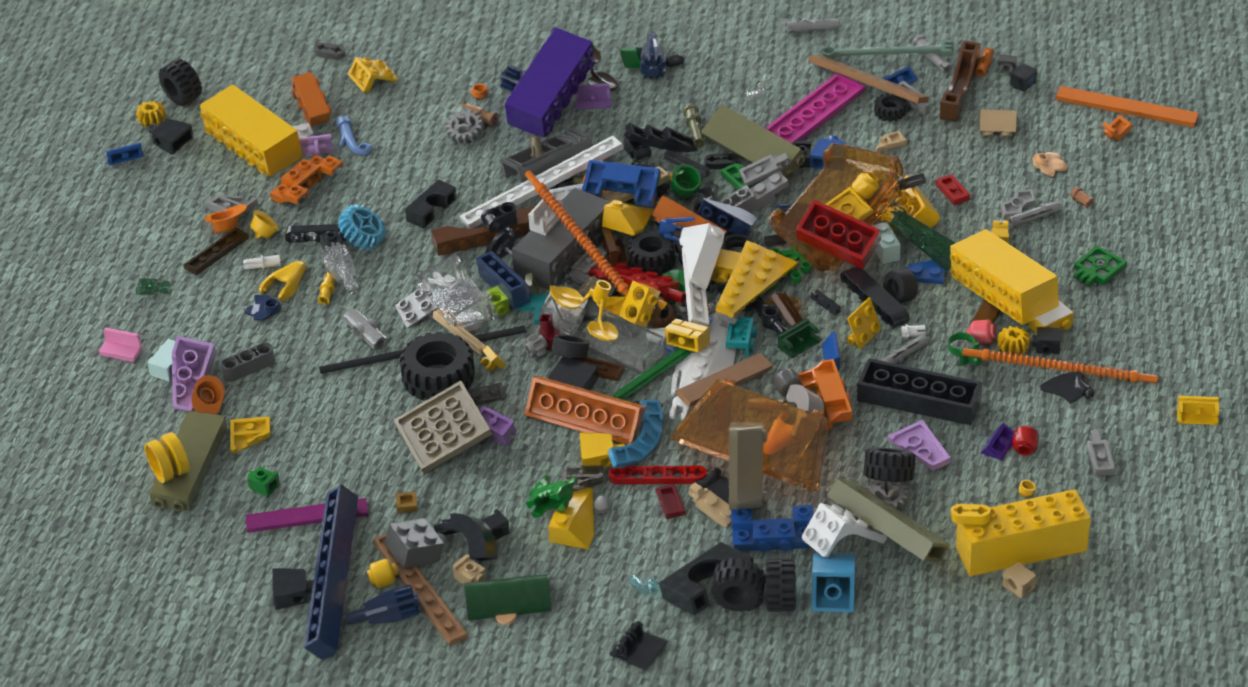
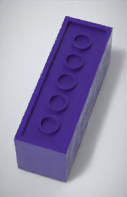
M555 27L505 102L507 124L531 134L540 135L543 138L548 133H551L554 123L561 118L562 111L568 107L571 97L577 93L579 85L585 81L588 71L592 70L595 65L592 41Z

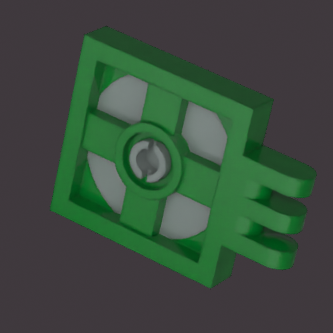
M1097 245L1074 263V270L1077 272H1075L1073 278L1079 279L1081 283H1085L1089 287L1095 282L1105 285L1127 267V261Z

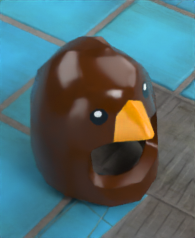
M660 295L651 314V319L647 324L652 329L664 328L676 318L675 309ZM664 307H667L669 314L665 319H662L659 316L660 312Z

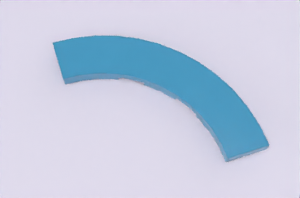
M642 400L640 402V405L647 406L643 415L641 432L633 443L608 450L613 468H623L637 464L649 456L657 446L663 431V413L659 400Z

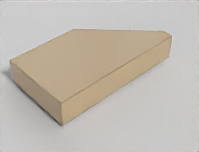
M900 131L885 134L881 138L879 145L876 146V152L907 145V140Z

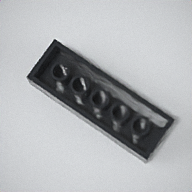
M868 358L857 383V401L967 425L972 424L982 395V382L870 358Z

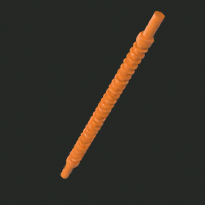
M530 170L527 171L525 176L535 187L536 193L540 194L543 201H546V205H549L552 212H555V216H558L561 223L568 227L567 230L571 231V235H574L577 242H580V246H583V249L586 250V253L589 254L592 260L596 261V265H599V269H602L605 276L612 280L611 283L615 284L614 286L618 288V292L626 297L630 289L629 285L624 283V279H621V276L618 275V272L615 271L612 265L608 264V260H605V256H602V253L599 252V249H596L593 242L589 241V237H586L585 233L583 234V230H580V226H577V223L574 222L571 215H568L565 208L558 204L559 201L555 200V196H552L553 194L549 192V189H546V185L542 182L540 183Z
M963 348L962 352L963 356L982 358L983 361H988L989 359L992 362L997 360V363L999 361H1002V363L1007 361L1008 364L1011 362L1014 365L1019 363V366L1024 364L1025 367L1027 365H1030V367L1036 366V368L1040 366L1041 369L1047 367V370L1052 368L1053 371L1055 369H1058V371L1063 370V372L1068 370L1069 373L1074 371L1086 373V375L1091 374V376L1096 374L1097 377L1102 375L1103 378L1108 376L1109 379L1111 377L1114 379L1119 378V380L1124 378L1125 381L1130 379V382L1135 383L1137 381L1157 383L1158 376L1138 373L1136 370H1131V372L1128 369L1123 371L1122 368L1120 370L1118 368L1113 370L1112 367L1107 369L1106 366L1101 368L1100 365L1095 367L1094 364L1093 366H1090V364L1085 366L1084 363L1081 365L1078 362L1073 364L1072 361L1067 363V360L1065 362H1062V360L1057 362L1056 359L1053 361L1050 358L1045 360V357L1040 359L1039 356L1037 358H1034V356L1030 358L1028 355L1023 357V354L1017 356V353L1012 355L1011 352L1009 354H1006V352L1002 354L1000 351L996 353L995 350L990 352L989 349H983L982 351Z

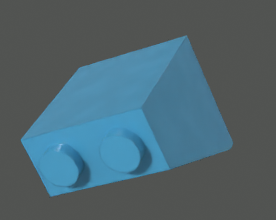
M813 553L811 611L854 612L855 554H830L828 557H823L819 553Z

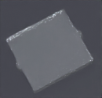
M681 370L669 376L659 386L657 400H659L661 408L668 405L677 396L676 393L680 386L682 374Z

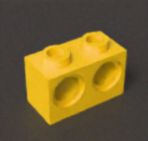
M632 281L619 317L633 324L647 327L658 301L660 291L646 284Z

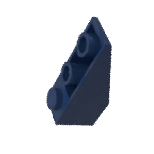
M705 198L702 200L696 213L732 234H744L747 236L758 219L757 216L742 208Z

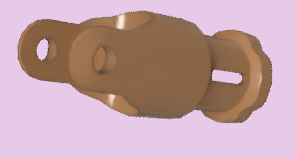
M468 103L461 104L462 107L468 110L471 109L472 113L477 111V114L481 115L483 123L488 124L489 127L493 128L497 124L499 116L496 112H487L484 108Z

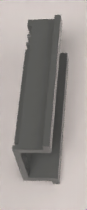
M570 127L565 133H560V135H555L542 141L541 145L545 153L538 157H531L532 150L529 147L506 159H500L503 168L502 174L507 178L518 173L520 183L522 184L528 180L525 176L527 171L530 170L537 176L592 147L591 137L585 132Z

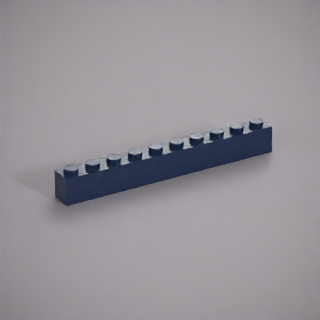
M342 484L327 492L304 643V648L319 659H326L334 655L338 650L353 532L358 508V496Z

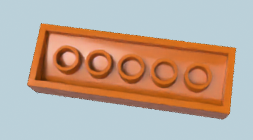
M538 376L532 378L524 415L585 433L611 434L613 441L627 445L636 440L647 406Z

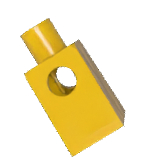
M720 249L712 272V280L716 281V283L728 282L741 253Z
M580 433L583 472L612 467L608 450L625 446V444L613 445L611 434Z

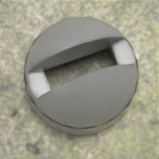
M604 496L597 497L594 504L595 510L600 514L607 513L612 504L611 500Z

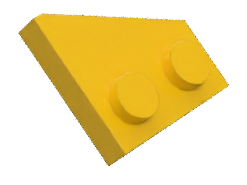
M269 416L230 420L231 454L271 437Z

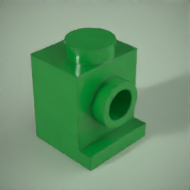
M259 467L257 470H251L247 477L249 488L266 497L271 495L280 486L278 472L275 471L273 473L262 467Z

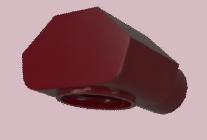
M545 313L539 317V335H542L547 341L548 347H546V350L552 351L554 336L561 334L554 326L552 316Z

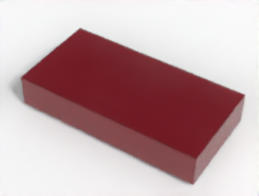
M675 484L655 488L666 519L686 515Z

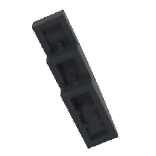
M629 123L625 127L628 139L638 143L676 152L697 151L693 138L666 126L663 131L651 125H647L642 129Z

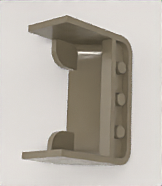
M763 422L730 423L729 510L760 508L763 506V503H767V491H763L762 487L763 442H767V430H763Z

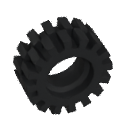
M886 93L885 96L883 94L880 97L877 96L874 101L875 116H878V119L883 118V121L887 119L889 122H892L893 119L894 121L901 120L902 116L904 117L906 113V100L894 94L889 95V93Z

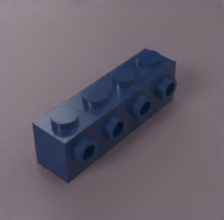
M493 251L476 258L480 277L492 288L498 286L507 296L509 304L514 309L531 302L529 285Z

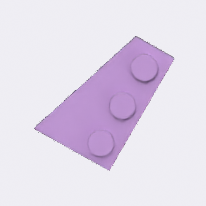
M923 420L887 436L888 440L900 449L916 454V460L933 471L951 463V457Z

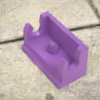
M610 84L579 85L578 91L575 94L576 109L611 108Z
M483 406L479 411L493 433L489 438L508 446L510 444V434L516 436L515 422Z

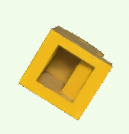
M993 220L992 233L1009 244L1008 221Z

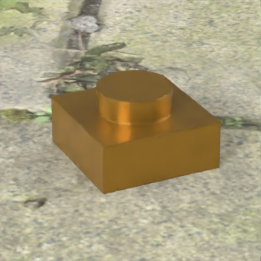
M416 492L396 494L397 513L418 511Z

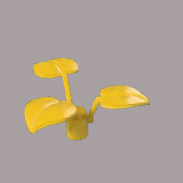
M598 280L595 288L590 289L583 299L581 294L572 288L550 285V293L553 299L559 305L570 309L578 308L579 303H584L592 295L593 300L600 309L598 322L591 321L587 326L589 333L601 340H617L618 331L616 327L610 322H602V313L606 311L610 316L619 317L626 297H608L611 289L610 283Z

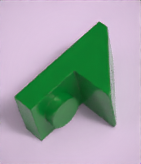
M641 47L620 48L625 68H640Z

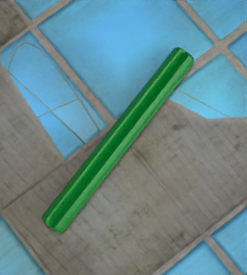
M678 348L615 392L613 397L626 400L687 357L690 351Z

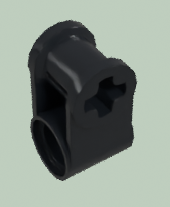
M627 132L624 133V150L635 163L639 159L652 156L650 146L628 139Z
M505 202L494 208L487 209L482 213L481 220L487 224L488 230L492 233L498 232L506 226H514L518 221L516 205L512 202Z

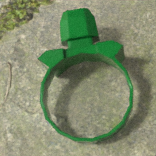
M960 332L949 337L948 350L950 353L960 356V366H964L969 362L976 366L982 363V358L963 356V349L950 345L956 340H967L973 344L970 349L979 350V342H975L972 335Z

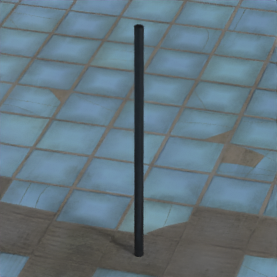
M525 325L474 336L482 342L526 333ZM402 350L319 366L320 374L400 358Z

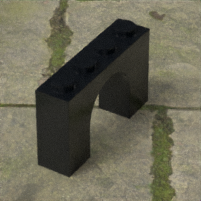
M720 542L660 581L659 587L662 598L668 603L695 616L710 606L706 588L697 583L703 579L713 577L716 566L721 564L723 560L728 561L729 558H742V560L748 559L751 560V563H754L753 557Z

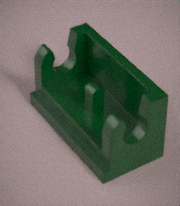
M805 319L778 335V348L792 359L821 342V339L814 334L819 333V330L808 319Z

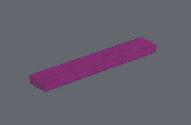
M366 498L358 499L356 517L369 516ZM325 504L245 515L247 533L323 522Z

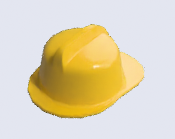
M254 211L250 228L256 233L255 237L257 239L259 237L269 239L276 231H279V226L273 218L262 211Z

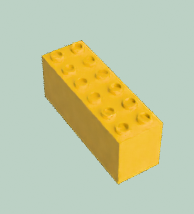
M232 84L200 104V115L204 121L205 132L208 135L212 134L215 136V139L219 143L223 142L229 150H234L239 158L246 159L250 166L254 165L257 167L261 174L265 173L271 177L303 157L298 131Z
M987 229L950 246L952 277L1021 325L1031 322L1036 317L1059 307L1058 276Z
M1074 489L990 507L991 520L986 524H957L956 549L970 577L1007 569L1017 562L1025 565L1085 552L1088 550L1091 517L1077 490Z

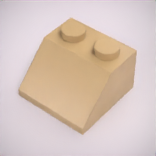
M981 109L980 133H983V136H994V133H1001V136L1012 137V134L1016 133L1017 111Z

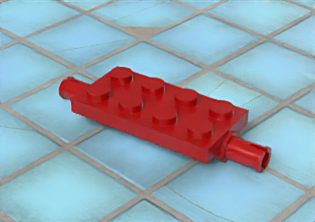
M625 263L612 265L615 271L618 272V275L621 276V279H624V283H627L629 286H631L632 281H636L660 291V296L665 300L669 299L679 303L686 301V292L678 291L680 282L673 280V277L657 276L658 273L651 271L643 272L642 268L639 267L629 268ZM596 266L590 267L589 276H595L600 280H609L608 276H605V273L602 272V269Z

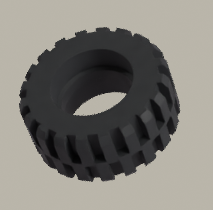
M430 332L426 333L425 336L420 335L414 341L411 340L404 347L400 355L403 386L411 395H416L421 400L424 398L428 400L459 381H462L466 390H468L475 378L472 348L465 340L458 335L453 336L452 333L436 332L431 334ZM436 364L448 365L437 369L427 368Z

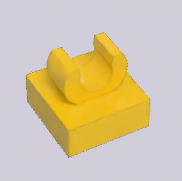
M488 345L482 350L486 356L481 359L480 363L487 365L485 368L488 371L494 370L495 366L501 369L507 365Z

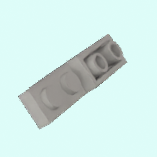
M778 171L752 188L745 185L719 202L750 211L775 201V194L788 187L789 182Z

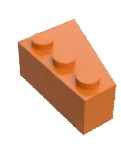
M312 72L292 77L293 99H298L299 104L297 105L299 108H302V114L310 126L330 121V115L332 114L330 105H326L324 92L319 89V80L317 77L314 78Z

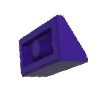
M1002 423L996 428L980 453L1002 460L1012 445L1014 431Z

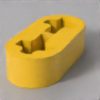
M957 504L951 508V520L956 524H986L991 520V510L988 506L982 504Z

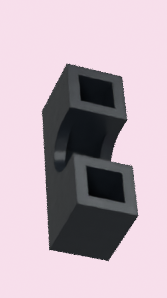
M438 179L405 208L406 221L424 229L435 219L434 206L446 209L457 199L456 187Z

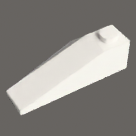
M709 223L684 227L679 240L680 245L684 248L682 254L687 261L685 267L689 282L704 290L708 287L725 234L719 227Z

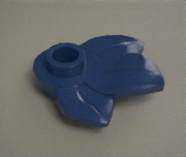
M254 295L256 304L244 308V312L253 316L254 320H263L270 315L280 312L281 304L277 299L271 298L268 295Z

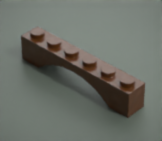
M963 41L951 85L944 92L940 102V119L957 122L978 66L981 43Z
M536 205L517 211L518 221L514 226L509 227L516 231V234H518L517 238L527 235L531 231L529 228V213ZM446 226L431 230L432 243L438 256L485 246L498 233L490 232L487 227L457 228Z

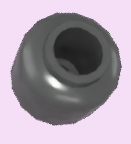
M789 368L779 370L773 381L774 386L783 397L787 396L790 385H802V380L797 373Z

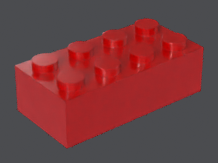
M815 199L796 228L798 240L862 270L881 241L880 229Z

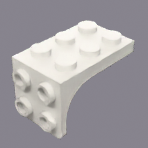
M820 503L802 535V539L823 557H828L837 542L847 535L856 534L883 544L888 537L847 509L844 511L838 505L833 504L829 506Z

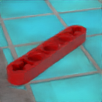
M628 466L623 468L612 467L608 473L609 481L617 485L693 484L695 481L704 479L707 475V470L702 466ZM635 474L643 475L640 478L633 477ZM654 474H662V475H663V476L660 477V478H655V477H653ZM682 474L683 476L676 478L673 475Z

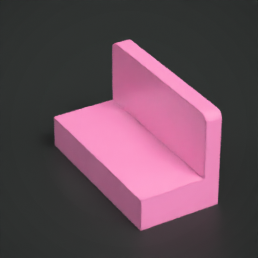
M105 328L103 330L105 342L100 348L99 354L101 356L135 362L142 351L139 334Z

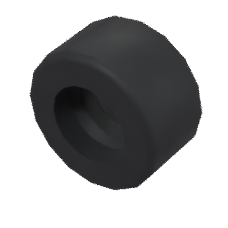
M900 268L886 273L883 287L899 303L913 300L916 297L918 284L911 270Z

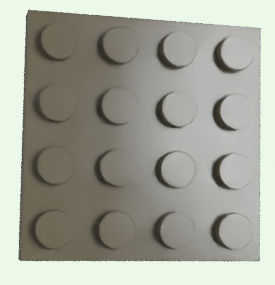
M462 381L457 382L393 420L424 474L493 434Z

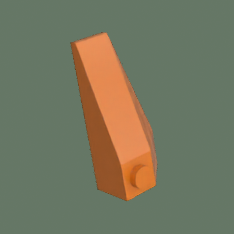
M663 195L652 214L656 217L655 221L660 223V220H666V218L694 217V221L675 222V225L690 227L709 223L717 226ZM719 227L727 235L728 231Z

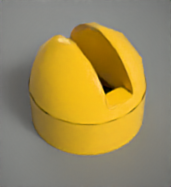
M1022 480L1019 485V493L1022 497H1031L1036 490L1035 483L1030 480Z

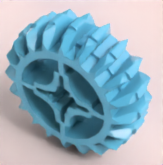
M357 204L354 206L350 205L343 210L339 217L338 227L341 229L340 233L344 234V238L348 239L349 243H353L355 247L359 246L361 250L364 248L366 250L374 249L385 238L386 227L383 226L384 222L380 220V216H377L375 212L370 211V208L366 209L363 205L359 207Z

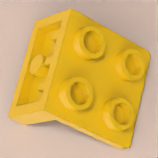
M356 57L348 73L349 77L365 93L370 91L375 79L398 81L394 71L388 68L386 62L379 59L377 61L371 60L367 57Z

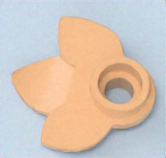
M1037 153L1033 157V165L1041 169L1048 176L1054 177L1055 171H1066L1068 169L1066 163L1061 160L1062 156L1057 153Z

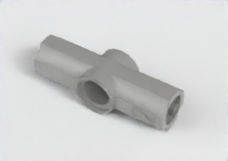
M353 307L348 309L343 315L344 321L353 329L355 336L361 338L360 341L364 340L374 350L378 351L385 348L388 344L387 338L378 330L372 318L367 319L358 309Z

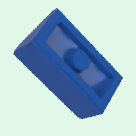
M910 66L882 78L895 84L902 81L912 84L918 81Z
M141 142L106 151V159L109 165L143 157Z
M834 331L822 344L824 360L834 359L837 370H840V354L837 335Z

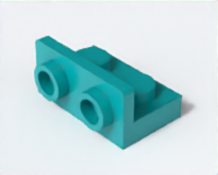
M738 317L735 325L729 324L726 348L745 349V356H750V351L755 348V339L753 337H757V326H754V318Z

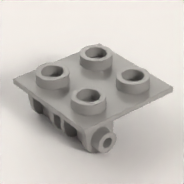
M425 284L395 305L407 328L412 327L426 316L431 320H435L433 319V312L438 308Z

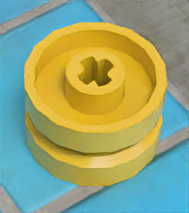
M173 432L161 436L160 442L154 439L144 444L148 463L161 483L173 479L174 473L180 476L190 471L187 454L180 440Z

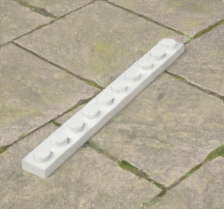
M611 136L535 177L540 183L542 182L546 185V189H549L569 179L571 176L586 170L589 160L602 161L623 150L622 143L614 136ZM527 180L460 216V220L467 228H475L483 223L481 215L485 210L505 202H512L518 205L538 194L534 190L535 187Z

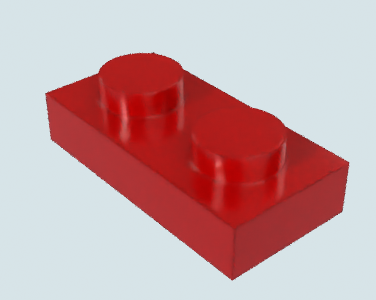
M952 174L936 179L935 185L953 205L970 200V194Z

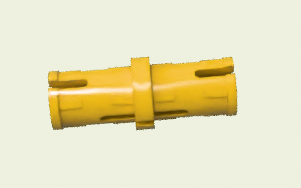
M333 272L325 273L324 281L320 285L319 304H326V301L327 304L330 303L331 294L335 290L334 283L337 278Z

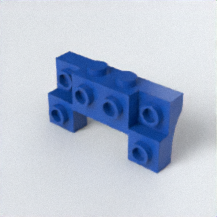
M589 160L582 191L600 198L603 190L635 194V206L653 208L657 196L656 189L661 177L660 168Z
M813 505L792 506L793 518L752 520V508L731 510L733 548L739 551L760 550L761 552L812 548L802 539V535L814 515Z

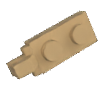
M693 483L689 487L688 494L693 498L698 509L725 528L732 524L729 504L707 488L703 489L697 483Z

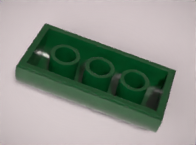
M547 574L464 583L468 621L496 618L498 615L514 613L522 615L551 611Z

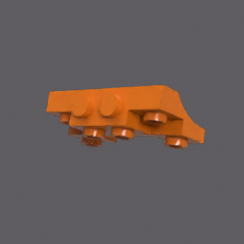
M315 155L309 161L303 159L281 177L282 183L270 192L271 200L280 204L291 202L298 205L299 200L303 196H309L308 190L322 179L321 173L333 176V171L338 167H343V161L330 155L326 158Z
M834 359L823 360L812 369L797 373L802 380V386L809 390H815L816 394L823 401L824 415L820 427H816L815 432L833 429V423L852 420L850 395L848 392H845V381L840 378Z

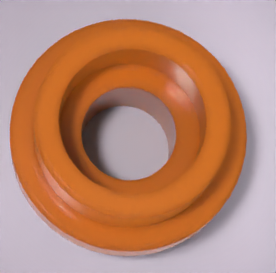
M476 84L471 90V95L477 99L485 98L489 93L484 84Z

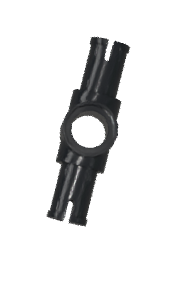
M757 297L752 302V306L759 312L758 315L762 319V325L765 328L774 330L778 335L788 330L779 316L778 307L767 305L761 297Z

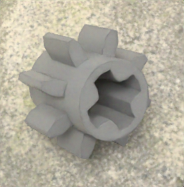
M532 334L525 339L527 343L524 344V349L529 356L535 355L540 357L546 353L545 348L548 347V344L542 335Z

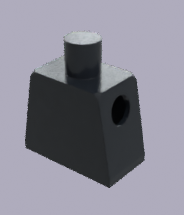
M165 119L161 124L153 123L149 127L153 144L172 155L194 137L192 125L177 120Z
M272 568L275 610L308 603V593L312 592L314 580H307L306 570Z

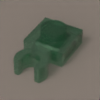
M140 278L135 291L137 295H155V292L168 294V288L164 287H170V282L162 281L158 283V279Z

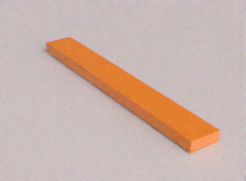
M1060 86L1056 95L1057 101L1195 127L1199 116L1198 112Z

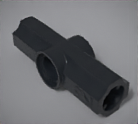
M712 181L706 182L704 187L696 192L698 199L693 207L695 213H697L704 198L716 201L715 198L719 192L718 184H714Z

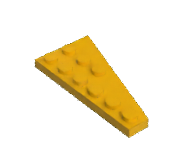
M747 240L715 311L733 318L745 309L747 304L755 301L757 296L762 295L774 286L781 277L784 278L790 270H794L798 262Z

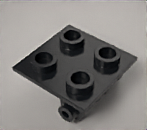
M636 621L631 624L609 655L647 670L668 641L643 631V623Z

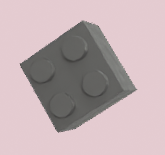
M423 518L389 524L385 545L402 568L405 569L440 561L444 542L428 521Z

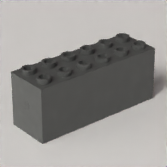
M574 188L561 200L565 211L568 212V215H571V218L577 223V226H580V230H583V234L585 233L586 237H589V241H592L595 246L600 245L602 242V228H606L602 227L604 206L611 202ZM559 220L546 236L530 231L512 248L513 270L523 280H525L526 274L533 273L540 287L550 290V285L558 287L561 284L562 279L572 269V265L586 253V250L583 249V246H580V242H577L574 235H571V231L567 230L568 227H565L561 220Z

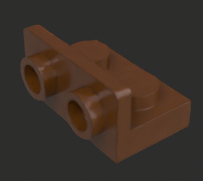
M602 228V244L604 251L608 254L609 264L613 266L616 263L629 265L621 240H616L615 234H611L609 228Z

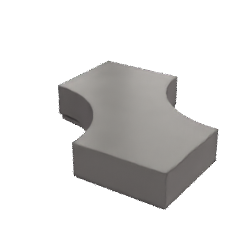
M1016 190L1015 196L1011 200L1001 203L1000 209L1003 219H1008L1009 216L1022 213L1026 207L1036 204L1037 200L1034 190Z

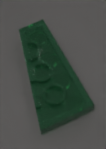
M899 209L890 225L948 272L951 268L950 246L955 244V242Z

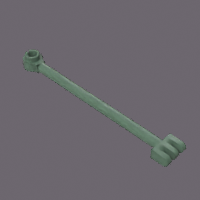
M943 40L941 45L855 49H838L827 46L822 49V56L833 60L838 58V56L941 52V57L953 55L954 43L952 40Z

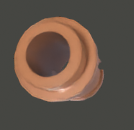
M1075 187L1070 193L1072 200H1077L1086 208L1094 202V199L1084 193L1082 188Z

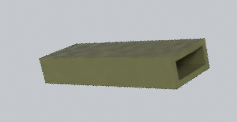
M722 104L701 132L707 140L730 153L736 154L738 158L749 164L769 155L779 156L786 153L790 164L783 167L780 172L788 182L794 177L795 172L807 157L799 147Z
M192 411L187 412L176 436L187 454L190 471L180 476L174 473L173 479L165 483H161L156 478L149 493L152 506L159 509H175L176 511L191 510L226 433L227 424L225 416Z
M836 479L831 484L827 497L923 561L940 562L950 546L949 543L855 481Z

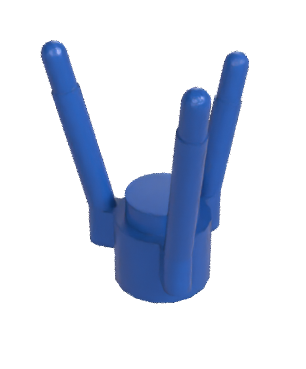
M666 218V220H660L659 234L664 235L663 238L671 239L680 243V238L671 234H674L675 230L682 231L684 227L675 226V222L694 221L695 218Z

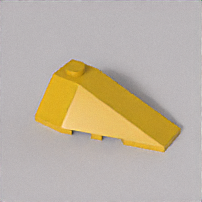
M918 186L895 192V202L900 203L899 205L903 206L908 214L907 222L899 229L901 234H910V230L926 229V227L932 228L938 223L941 218Z
M614 200L604 206L602 227L635 236L644 231L645 226L648 225V220H651L653 217L654 209Z
M574 485L572 488L573 498L569 502L567 509L560 512L556 510L549 523V542L589 550L594 538L593 488Z

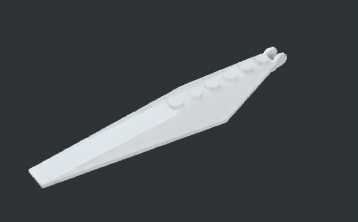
M720 293L708 311V315L713 317L712 324L708 326L710 328V344L700 353L690 351L687 357L675 364L673 403L669 415L671 419H675L677 413L682 412V421H687L693 409L701 403L699 402L688 407L676 395L678 389L734 365L737 349L726 348L729 325L728 327L721 326L722 320L717 319L718 312L715 311L721 297ZM745 311L738 313V317H744Z

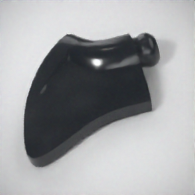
M1081 372L1058 375L1040 386V390L1058 395L1070 404L1083 396L1086 399H1091L1090 396H1094V391L1085 383V375Z
M713 467L704 479L695 481L703 489L707 488L729 504V478L721 476L722 471L720 468Z

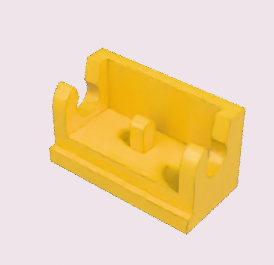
M1178 396V424L1218 425L1219 397Z

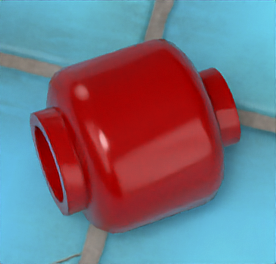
M1024 425L1015 429L1012 447L1018 454L1027 456L1038 449L1039 433L1035 428Z

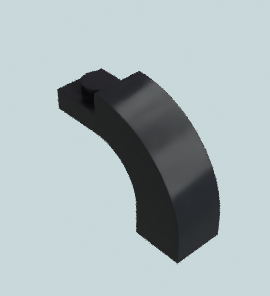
M450 513V519L442 520L440 524H434V530L438 534L451 535L463 533L468 541L471 560L488 561L498 559L494 534L482 520L460 513Z

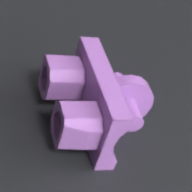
M331 134L299 138L303 156L333 152Z

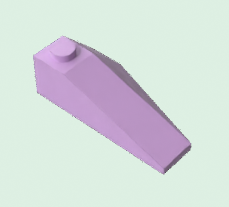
M177 336L172 350L173 409L193 410L191 396L194 386L199 378L209 375L216 357V349L213 343Z

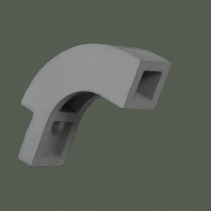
M790 385L786 396L787 403L798 410L797 419L790 437L804 445H810L816 427H820L824 415L823 401L818 394L802 385Z

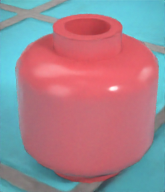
M988 319L973 321L970 328H967V333L972 335L975 342H979V345L991 344L997 337L996 326Z

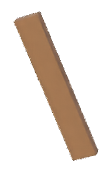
M759 353L678 389L676 395L690 407L772 369L773 364Z

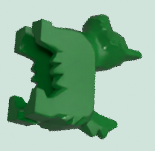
M544 475L541 480L536 482L535 487L529 491L530 499L526 501L528 509L534 506L531 512L533 517H541L547 510L557 507L556 510L558 512L566 510L573 498L572 488L577 482V478L572 477L567 482L558 481L551 484L548 475Z

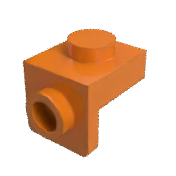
M1121 115L1111 124L1106 122L1102 124L1105 130L1104 134L1109 139L1114 138L1117 141L1121 140L1133 128L1132 123Z

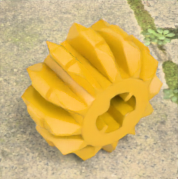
M150 100L147 103L143 102L136 110L138 122L140 125L144 124L145 128L153 123L159 125L166 118V110L163 104L158 103L157 100L154 102Z
M1009 326V328H1003L999 332L997 339L998 349H1001L1002 353H1017L1018 356L1020 353L1025 354L1026 350H1029L1030 336L1025 331V328L1019 329L1018 326Z

